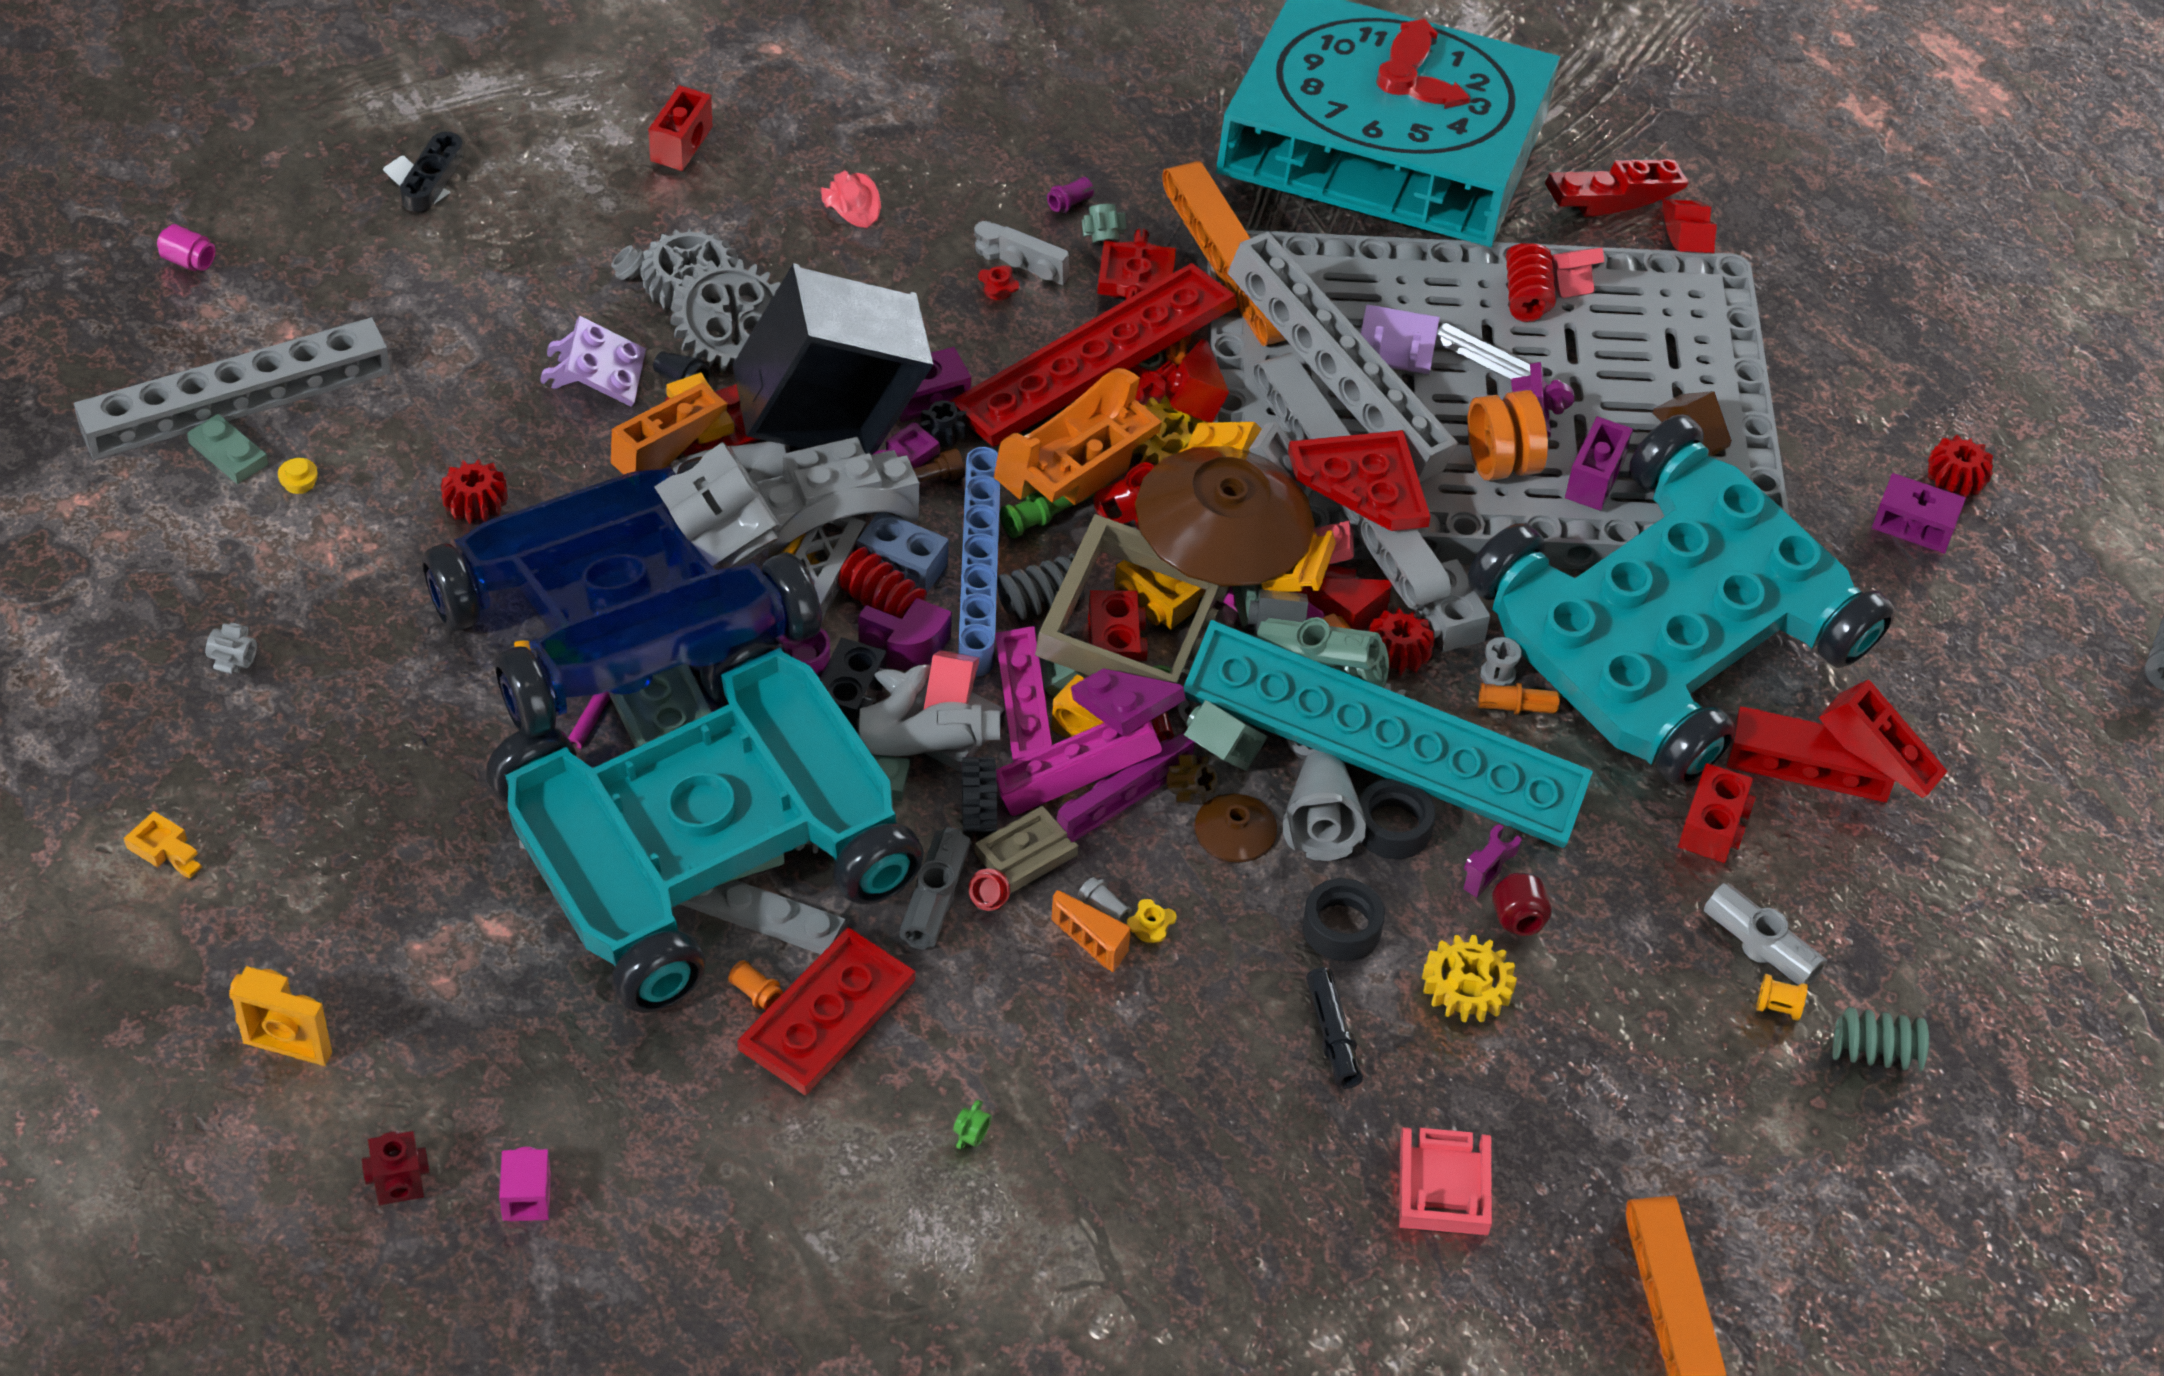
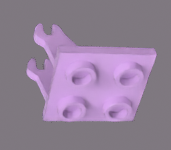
M1366 304L1361 335L1391 368L1430 374L1440 317Z
M579 316L576 320L575 329L572 333L561 341L549 343L547 355L551 357L556 351L561 352L558 357V361L561 363L554 368L549 367L542 371L540 379L542 384H545L549 378H553L552 388L557 389L563 385L579 381L630 407L635 403L646 348L582 316Z

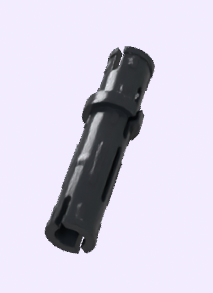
M1326 967L1316 968L1307 974L1306 981L1311 991L1313 1004L1323 1033V1053L1331 1062L1337 1087L1340 1088L1342 1086L1343 1089H1350L1363 1081V1074L1355 1052L1357 1049L1356 1038L1348 1029L1332 970H1327Z

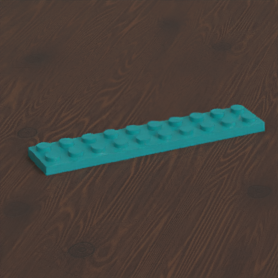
M1210 620L1184 684L1186 699L1201 705L1207 700L1239 720L1317 751L1334 755L1342 761L1385 778L1394 779L1423 789L1430 796L1561 848H1564L1568 843L1593 773L1590 769L1213 620Z

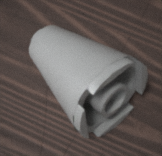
M1315 751L1306 757L1282 821L1283 836L1288 846L1294 851L1296 847L1306 852V858L1332 861L1346 857L1353 852V847L1359 841L1362 843L1365 838V815L1344 761L1334 755Z

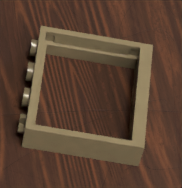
M1094 514L1039 631L1035 656L1089 676L1104 668L1176 683L1184 687L1190 669L1187 668L1190 661L1195 660L1203 640L1201 639L1203 631L1207 630L1210 620L1216 621L1219 611L1214 609L1216 601L1224 603L1230 586H1219L1187 577L1161 560L1142 536L1140 530ZM1100 552L1206 590L1170 673L1063 634Z

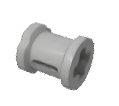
M1494 638L1486 645L1485 656L1487 661L1481 667L1480 677L1486 684L1512 686L1516 679L1514 666L1520 661L1521 648L1510 638ZM1506 648V657L1502 659L1503 649ZM1499 667L1500 671L1498 678H1495L1496 668Z

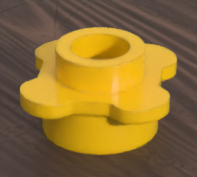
M1143 899L1138 903L1136 914L1128 918L1127 925L1131 927V932H1134L1140 940L1148 943L1161 942L1166 937L1168 926L1176 922L1177 916L1174 910L1170 908L1163 909L1156 905L1153 900Z

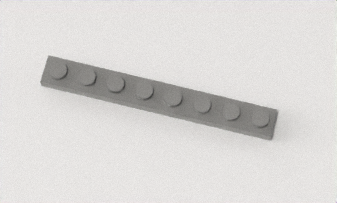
M519 839L520 848L525 849L524 845ZM737 880L718 885L681 903L683 906L818 954H822L840 936L845 926V918Z

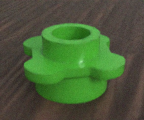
M979 1099L974 1102L971 1110L963 1108L955 1121L953 1131L959 1135L956 1145L958 1149L962 1150L966 1143L978 1147L988 1132L992 1116L980 1110L983 1101Z

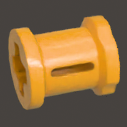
M1765 974L1758 995L1756 1011L1763 1012L1765 1009L1790 1014L1792 1020L1799 1021L1806 1000L1808 984L1800 983L1796 986L1773 980L1772 975Z

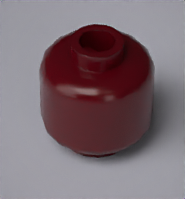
M1510 874L1500 881L1492 892V902L1498 921L1504 930L1519 936L1536 934L1543 929L1552 916V905L1546 887L1542 880L1533 874Z

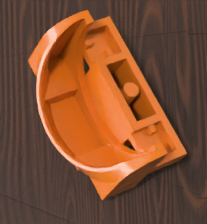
M1117 368L1101 377L1077 400L1025 436L1013 433L1003 439L999 446L993 477L1019 500L1038 490L1052 503L1064 496L1071 503L1077 505L1128 471L1133 449L1158 434L1162 421L1135 400L1140 377L1126 369Z

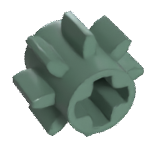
M1115 204L1089 207L1090 215H1085L1084 219H1082L1083 236H1092L1093 245L1103 246L1104 241L1119 242V234H1124L1125 230H1127L1125 213H1117Z

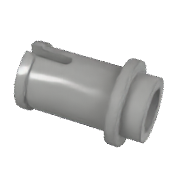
M1095 877L1087 880L1078 892V897L1082 899L1081 901L1125 923L1131 916L1132 909L1129 906L1127 907L1107 889L1108 885L1105 880H1097Z

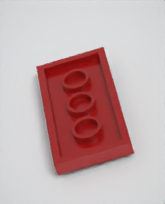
M847 927L737 1040L738 1050L806 1096L915 982L916 971Z

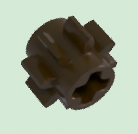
M1194 754L1179 755V764L1169 766L1167 786L1173 794L1177 795V803H1189L1190 805L1206 804L1205 795L1215 793L1218 782L1217 772L1212 765L1207 764V756H1195Z

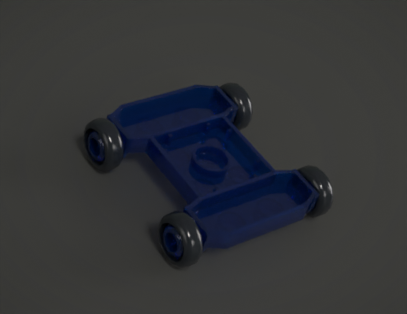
M696 457L682 463L677 470V474L692 469L699 463L702 457ZM670 467L630 472L488 520L464 536L454 539L456 548L448 543L440 544L428 549L422 558L424 577L431 599L442 622L450 630L461 631L476 624L480 617V610L482 611L490 607L489 592L516 587L520 588L551 631L535 640L529 641L531 651L523 646L514 647L499 654L495 662L497 681L505 706L517 730L527 738L539 737L551 732L555 728L556 717L567 713V697L598 695L607 691L613 694H630L640 691L650 684L654 674L685 663L691 666L715 664L728 655L730 647L754 639L765 630L769 631L772 638L783 635L795 643L816 636L821 629L822 611L817 591L806 567L795 555L786 552L765 560L762 570L754 562L744 566L715 570L680 530L668 507L655 489L656 485L670 476L676 475Z

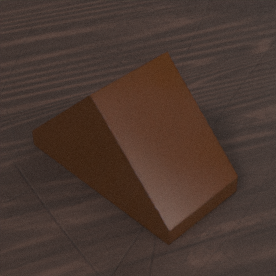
M1714 391L1681 394L1655 407L1652 414L1661 422L1675 415L1684 414L1690 416L1704 431L1703 445L1709 450L1708 456H1712L1731 445L1732 440Z

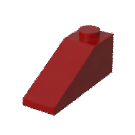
M1201 339L1184 357L1177 371L1174 370L1170 373L1166 381L1165 391L1173 409L1208 423H1213L1230 392L1209 342Z
M1870 679L1839 693L1818 717L1846 750L1921 798L1928 796L1948 772Z

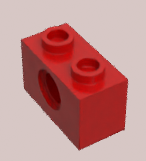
M681 85L677 87L648 129L650 161L681 171L684 170L713 127L712 96L710 94Z

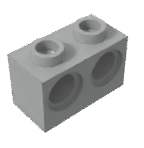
M1458 559L1441 563L1450 580V595L1413 609L1418 610L1423 619H1428L1429 629L1434 631L1433 636L1441 652L1484 642L1490 614L1479 595L1469 586L1468 576Z

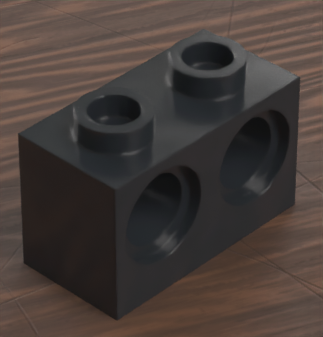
M841 637L820 677V681L858 734L860 708L876 704L878 692L886 690L876 679L875 673L882 670H890L886 668L887 651Z

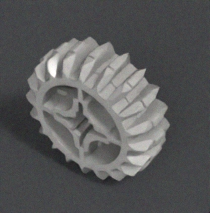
M689 227L685 233H680L675 229L672 236L661 234L659 242L652 241L649 250L644 251V260L640 270L645 292L650 294L652 302H660L663 310L671 307L673 299H676L674 297L677 286H682L685 275L693 277L696 266H699L706 272L707 264L710 260L715 263L717 268H721L723 259L727 258L730 267H736L738 262L736 249L731 248L729 240H721L718 233L710 236L707 235L705 229L696 233L692 232ZM726 288L729 301H731V290ZM712 297L703 298L708 303H718L716 299Z

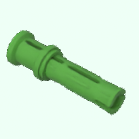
M1033 492L1027 496L1025 501L1017 505L1011 506L1006 504L1002 506L999 510V516L1006 533L1012 538H1018L1022 536L1024 530L1034 525H1047L1054 514L1074 506V504L1064 496L1052 503L1040 492ZM1093 493L1092 495H1090L1089 497H1087V498L1084 499L1083 501H1085V500H1087V499H1089V498L1094 497V494H1095V493Z

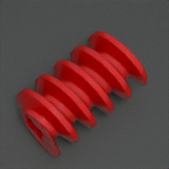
M1517 244L1506 252L1509 310L1516 320L1524 323L1533 322L1549 312L1556 303L1554 267L1552 264L1553 256L1551 250L1546 246L1540 244Z
M866 547L859 548L853 552L840 568L838 585L843 591L850 593L855 600L861 601L864 607L867 605L902 619L916 598L926 601L927 592L924 588L915 589L916 584L912 579L904 580L903 572L899 570L893 571V566L889 562L882 563V558L879 554L872 553L868 555Z

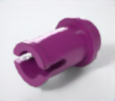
M1081 177L1064 186H1053L1051 192L1047 194V202L1054 212H1068L1072 205L1094 196L1093 189L1084 191L1093 185L1087 177Z

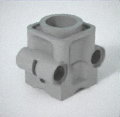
M723 442L705 453L699 463L692 469L681 474L672 475L655 486L656 491L668 507L676 524L686 538L692 542L709 570L717 571L721 569L723 573H727L755 557L778 539L776 532L782 528L781 524L732 448L727 447Z

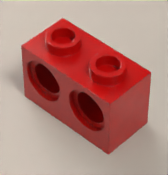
M1090 590L1088 606L1089 644L1138 662L1147 661V637H1140V631H1145L1146 609L1145 607H1138V592Z
M1706 763L1677 848L1725 863L1730 848L1739 850L1746 829L1745 826L1738 823L1740 817L1749 819L1756 796L1748 794L1753 778Z

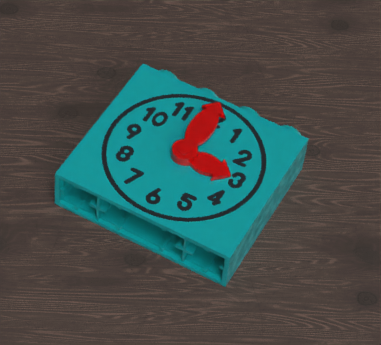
M1287 0L1224 113L1216 173L1492 248L1547 117L1560 56L1430 23L1425 18L1415 19L1346 0Z

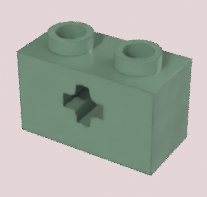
M1207 700L1204 701L1202 706H1197L1192 711L1187 720L1188 729L1184 734L1219 758L1245 771L1248 770L1268 737Z

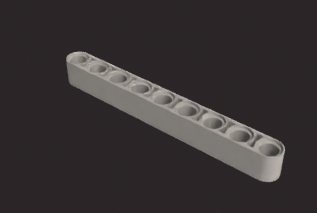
M1293 353L1283 354L1254 364L1253 375L1257 388L1293 441L1350 435ZM1336 502L1409 608L1413 609L1450 595L1451 585L1448 574L1417 529L1389 531Z

